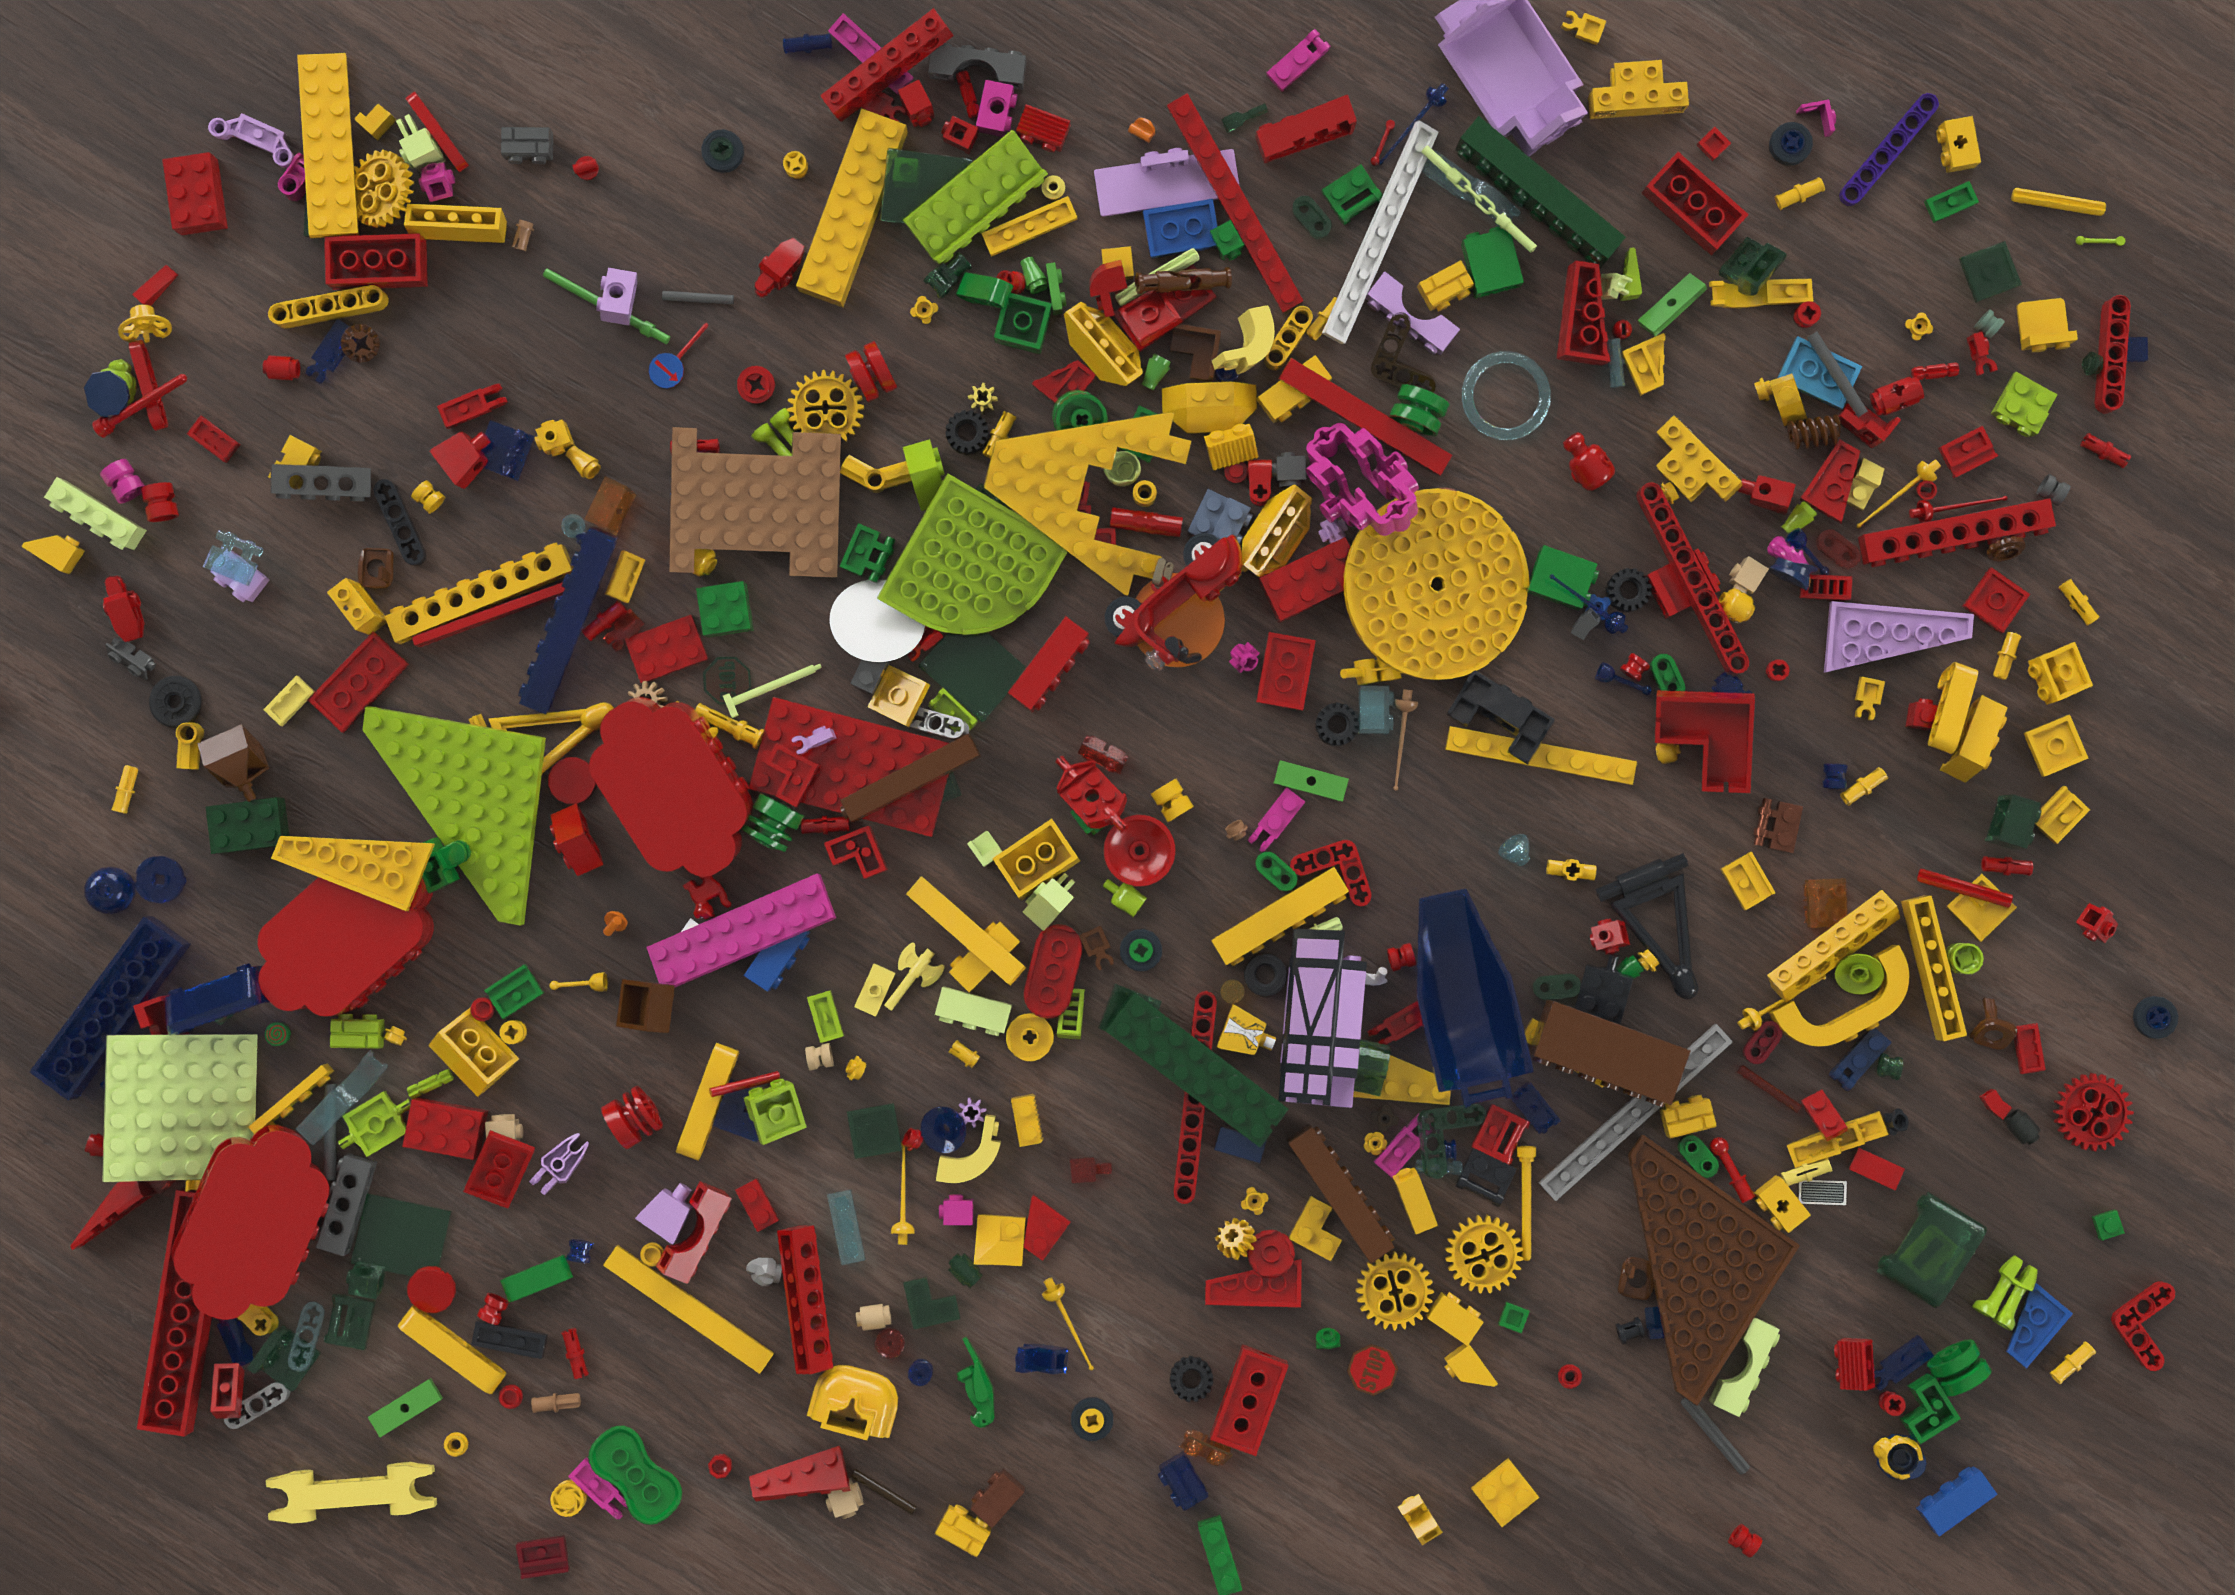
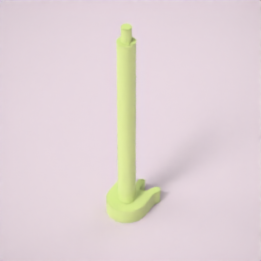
M821 664L808 666L731 698L729 693L724 695L723 698L731 717L739 716L735 705L811 675L816 670L822 668Z

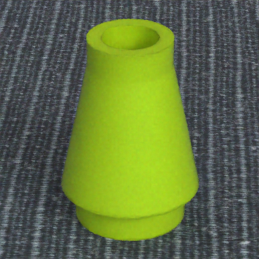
M1803 501L1800 505L1797 504L1781 527L1787 534L1792 536L1814 521L1817 513Z

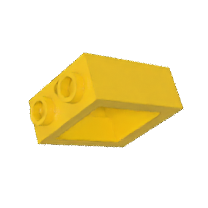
M345 578L327 592L356 631L370 635L373 631L376 632L387 623L384 613L360 583ZM345 605L348 607L347 611L344 610Z

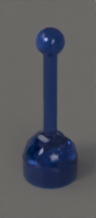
M1797 528L1790 532L1786 537V542L1790 546H1794V549L1802 548L1820 569V574L1828 575L1829 568L1823 566L1807 548V537L1803 530Z
M1602 662L1597 670L1595 679L1600 682L1608 683L1614 679L1641 690L1644 695H1649L1652 692L1649 686L1643 687L1615 675L1614 668L1607 663Z

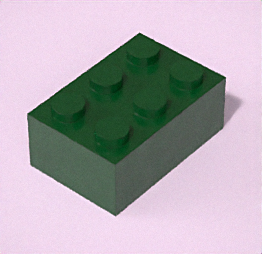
M275 797L249 802L206 806L211 854L276 847L280 836H289L285 798Z

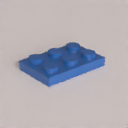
M1213 199L1143 210L1151 259L1182 254L1191 248H1194L1196 251L1217 248L1209 233L1210 230L1218 227Z

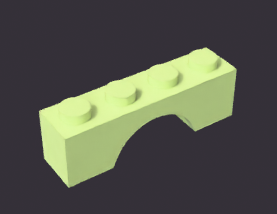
M1756 1317L1753 1318L1741 1337L1748 1351V1360L1745 1368L1733 1378L1718 1379L1708 1400L1709 1402L1738 1417L1747 1410L1750 1402L1748 1397L1751 1391H1755L1759 1384L1760 1378L1758 1376L1761 1369H1765L1770 1359L1768 1354L1771 1348L1775 1347L1779 1341L1780 1334L1778 1332L1780 1329Z

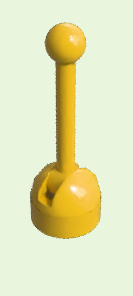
M605 972L593 974L589 981L562 983L552 981L549 986L552 990H557L559 987L589 985L594 991L603 992L608 989V978Z

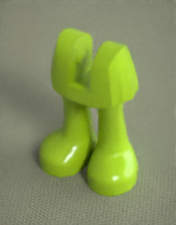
M783 408L769 422L792 447V432L794 431L789 424L790 413L786 408ZM768 423L760 426L751 435L756 442L768 444L778 456H792L791 452L780 441Z
M2013 1255L2000 1268L1999 1273L2001 1277L1989 1298L1986 1300H1976L1972 1305L1974 1310L1986 1317L1992 1318V1321L2009 1331H2012L2015 1326L2014 1315L2026 1290L2033 1291L2038 1274V1269L2028 1265L2024 1268L2019 1278H2015L2023 1263V1260L2016 1255ZM2011 1284L2014 1285V1288L2007 1302L2005 1303L2003 1308L1998 1312L1999 1307L2008 1289L2010 1288Z

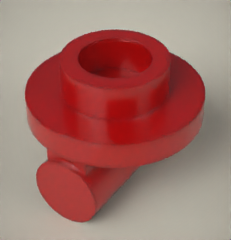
M583 156L572 165L574 173L583 180L595 178L599 171L596 159L590 156Z

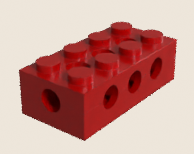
M1242 1344L1210 1432L1211 1440L1253 1456L1257 1455L1289 1366L1287 1360ZM1254 1373H1262L1264 1375L1263 1379L1260 1382L1252 1381L1251 1377ZM1248 1395L1256 1398L1254 1403L1250 1405L1243 1403V1399ZM1239 1418H1244L1247 1420V1424L1244 1427H1237L1235 1421Z

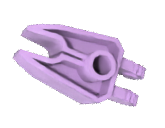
M579 1133L565 1139L541 1158V1169L530 1180V1183L532 1185L537 1184L547 1172L552 1179L543 1186L541 1190L543 1195H546L557 1182L559 1184L567 1183L588 1149V1141L578 1151L572 1152L570 1150V1147L580 1137Z

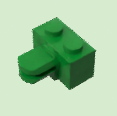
M439 837L423 842L435 844L422 875L428 893L442 889L459 880L460 877L454 867L470 858L471 850L469 845L462 840H457L443 846Z

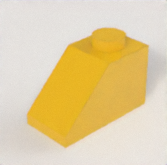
M1791 373L1769 381L1783 425L1786 426L1788 421L1791 420L1795 423L1798 419H1806L1807 416L1793 374Z
M55 535L24 542L21 546L57 570L67 574L72 572L85 552L84 549L78 546L80 542L69 535L66 538Z
M1462 1344L1444 1357L1448 1363L1444 1367L1452 1378L1457 1376L1462 1382L1492 1387L1498 1384L1470 1344L1468 1346Z

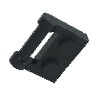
M1472 1148L1455 1187L1461 1190L1465 1188L1492 1201L1493 1205L1500 1207L1517 1168ZM1472 1173L1499 1186L1497 1192L1495 1193L1468 1180L1469 1174Z

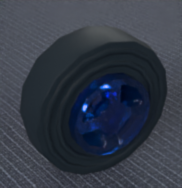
M1787 122L1778 126L1772 133L1769 141V149L1773 158L1786 166L1797 165L1803 162L1813 147L1812 136L1809 130L1804 125L1796 122Z
M2151 996L2144 998L2137 1004L2133 1012V1022L2136 1029L2142 1035L2148 1038L2161 1039L2174 1032L2178 1024V1013L2171 1001L2164 997Z

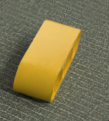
M1296 307L1273 340L1270 351L1264 357V363L1268 369H1281L1306 333V330L1310 327L1313 314L1308 307ZM1297 314H1304L1307 316L1308 321L1300 324L1296 321L1295 316ZM1290 333L1294 336L1295 341L1285 343L1282 336ZM1271 353H1278L1282 360L1279 363H1273L1270 361L1269 355Z

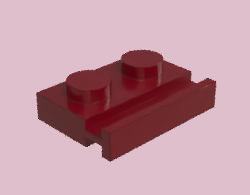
M565 1535L517 1542L516 1551L521 1579L569 1572L570 1566L568 1564Z

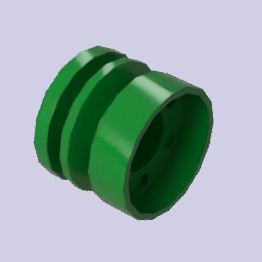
M760 793L753 807L761 813V816L758 818L749 815L748 820L755 823V827L753 828L745 824L741 829L758 843L770 849L785 852L788 846L780 842V838L791 841L792 837L785 832V829L788 827L797 830L804 815Z

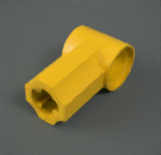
M182 723L176 729V737L178 739L176 768L199 769L200 751L198 743L204 737V729L198 723ZM189 727L194 730L192 739H188L186 736V730Z

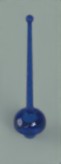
M1441 83L1437 89L1429 86L1426 91L1428 103L1382 160H1380L1379 165L1383 164V161L1410 132L1415 122L1419 121L1432 105L1442 107L1447 103L1443 95L1449 88L1445 84Z
M1553 574L1549 576L1550 579L1555 580L1606 619L1605 629L1607 632L1614 634L1619 631L1623 634L1627 631L1628 626L1624 623L1625 614L1618 611L1607 614L1555 578Z

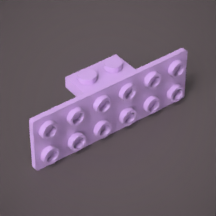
M1173 148L1168 150V153L1163 154L1152 151L1145 153V156L1141 157L1140 163L1094 170L1100 215L1102 217L1207 199L1219 200L1195 156H1188V150L1182 151V148ZM1234 150L1220 151L1239 184Z

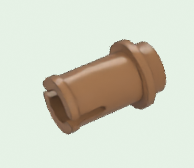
M519 220V224L516 223L515 225L517 226V231L511 247L526 252L531 231L534 232L535 229H533V223Z

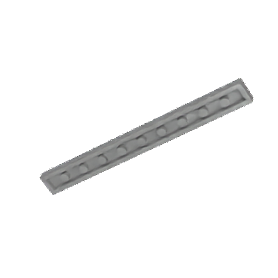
M1714 1024L1687 1048L1691 1052L1677 1092L1732 1043V1040L1717 1024ZM1642 1095L1641 1099L1633 1097L1538 1183L1554 1201H1557L1656 1112L1660 1106L1645 1101L1647 1096Z

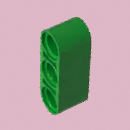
M965 272L956 296L971 303L1004 309L1014 286L999 278Z
M564 1254L500 1280L508 1303L566 1281L572 1278L573 1275Z

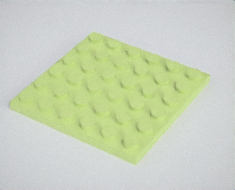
M258 1034L106 1035L102 1181L202 1179L213 1151L222 1141L232 1137H242L251 1140L254 1133L248 1127L255 1122Z

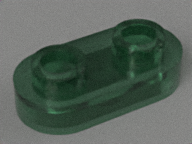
M1300 196L1296 198L1292 206L1294 217L1313 238H1325L1330 233L1332 226L1329 217L1311 197ZM1301 206H1306L1308 208V212L1302 213L1299 210V208ZM1321 224L1323 226V230H1316L1315 225Z
M1569 973L1538 977L1533 982L1532 989L1535 996L1543 1000L1571 998L1580 992L1581 981L1576 975ZM1566 981L1572 983V987L1569 990L1564 988ZM1543 983L1548 985L1546 992L1540 990V986Z

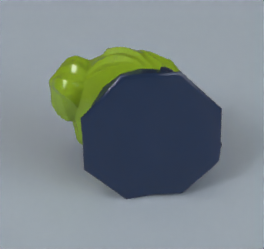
M123 359L114 360L109 364L108 368L92 373L85 384L84 391L88 407L98 415L104 417L118 415L122 409L135 400L136 379L131 374L132 367Z

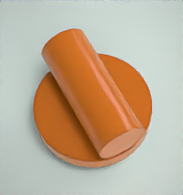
M1138 118L1130 125L1128 132L1149 143L1155 135V127L1150 120Z
M609 911L604 917L607 926L604 928L603 933L606 936H611L614 931H623L627 927V920L620 912Z

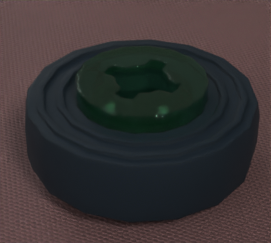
M722 129L715 130L707 135L703 141L701 152L709 168L716 172L727 173L735 170L742 163L744 146L735 133Z

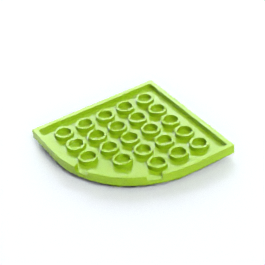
M947 473L879 592L877 599L915 621L941 632L963 635L989 632L1015 621L1016 618L1029 610L1039 600L1054 577L1067 551L1019 514Z

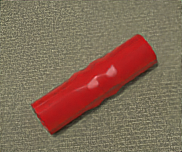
M1113 507L1110 527L1180 537L1183 517Z

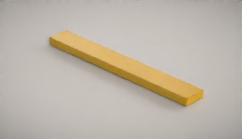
M617 1245L603 1266L759 1374H761L774 1355V1352L650 1266L644 1264L621 1246Z

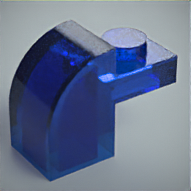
M1024 1344V1347L1017 1348L1015 1372L1066 1373L1069 1349L1053 1345Z

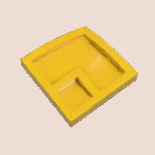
M1983 874L1972 882L1976 885L2000 891ZM1959 894L1947 905V908L1980 943L2017 908L2013 903L2007 908Z
M978 1214L974 1264L1022 1266L1026 1217Z

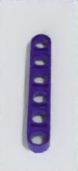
M1926 93L1920 96L1844 185L1839 193L1840 201L1844 205L1853 206L1864 197L1936 112L1939 102L1935 95ZM1928 99L1932 102L1933 107L1931 111H1925L1921 108L1922 100ZM1908 117L1915 118L1918 123L1917 128H1908L1905 123ZM1892 135H1898L1902 138L1901 146L1895 147L1891 144L1890 139ZM1877 153H1884L1887 156L1886 164L1881 165L1876 162L1875 156ZM1864 170L1869 171L1872 174V181L1868 183L1862 181L1860 173ZM1852 188L1857 192L1856 200L1846 198V189Z

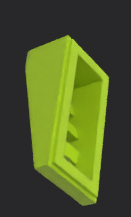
M1634 247L1629 248L1626 252L1623 275L1633 280L1625 285L1624 289L1628 290L1629 294H1620V301L1638 299L1642 294L1636 249Z
M1085 989L1073 990L1072 997H1079V1002L1071 1001L1069 1007H1078V1011L1066 1010L1058 1016V1038L1081 1039ZM1064 1016L1077 1017V1021L1064 1020ZM1063 1026L1076 1027V1031L1063 1030Z

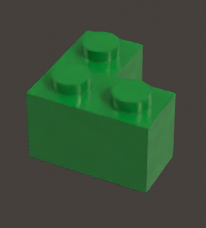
M1926 1373L1907 1385L1920 1406L1900 1418L1911 1438L1917 1443H1924L1961 1419L1937 1379L1932 1375Z

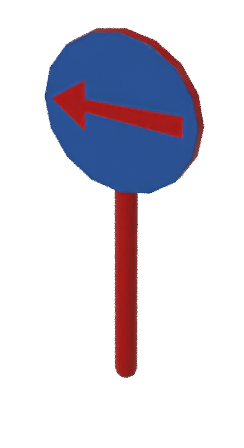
M707 323L698 330L677 356L670 353H662L653 358L649 365V375L654 384L661 388H672L680 383L684 374V367L680 358L707 329Z

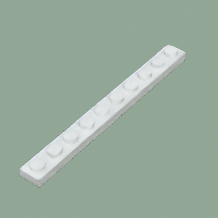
M1420 120L1415 122L1323 329L1322 334L1340 344H1345L1427 160V157L1421 152L1427 145L1432 148L1439 133Z

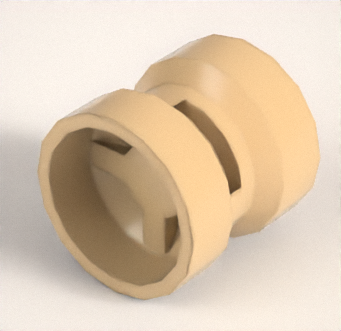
M830 1043L822 1044L818 1048L814 1046L806 1047V1059L809 1070L818 1069L819 1066H825L826 1068L834 1066Z

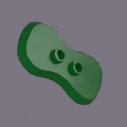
M615 1426L602 1433L592 1444L588 1456L592 1470L600 1478L612 1483L620 1490L629 1512L637 1521L646 1525L658 1524L677 1509L682 1500V1488L679 1481L673 1474L660 1468L649 1458L643 1441L637 1432L626 1426Z

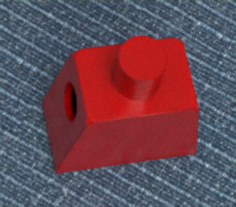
M482 431L473 439L468 434L459 432L435 446L429 452L456 486L465 489L488 463V458L481 450L490 444L491 441Z
M1758 475L1756 482L1746 479L1741 480L1743 486L1738 492L1751 496L1750 504L1786 515L1796 484ZM1760 490H1766L1768 494H1761Z

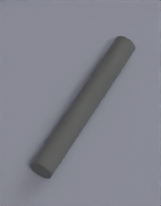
M663 291L662 300L734 304V295Z

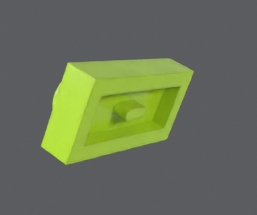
M831 990L807 997L820 1043L843 1037V1030Z

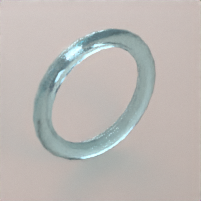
M1500 351L1481 358L1471 367L1462 386V404L1469 421L1478 431L1499 440H1513L1533 432L1543 422L1551 403L1549 381L1542 368L1529 357L1513 351ZM1500 363H1513L1525 368L1534 377L1539 390V402L1532 417L1520 426L1513 428H1499L1486 422L1479 415L1473 400L1474 387L1479 376L1487 368Z

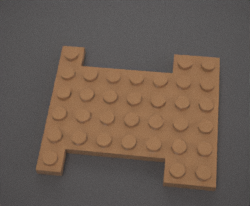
M672 427L669 572L694 573V549L789 552V576L837 577L841 434L792 432V456L696 452L697 428Z

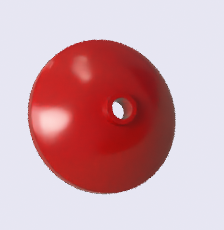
M1147 815L1128 816L1122 819L1128 825L1126 831L1124 830L1121 833L1115 825L1109 831L1104 843L1105 862L1111 873L1123 883L1132 886L1151 885L1161 880L1172 867L1175 858L1174 839L1168 828L1156 818ZM1137 846L1143 847L1144 853L1142 855L1135 853Z

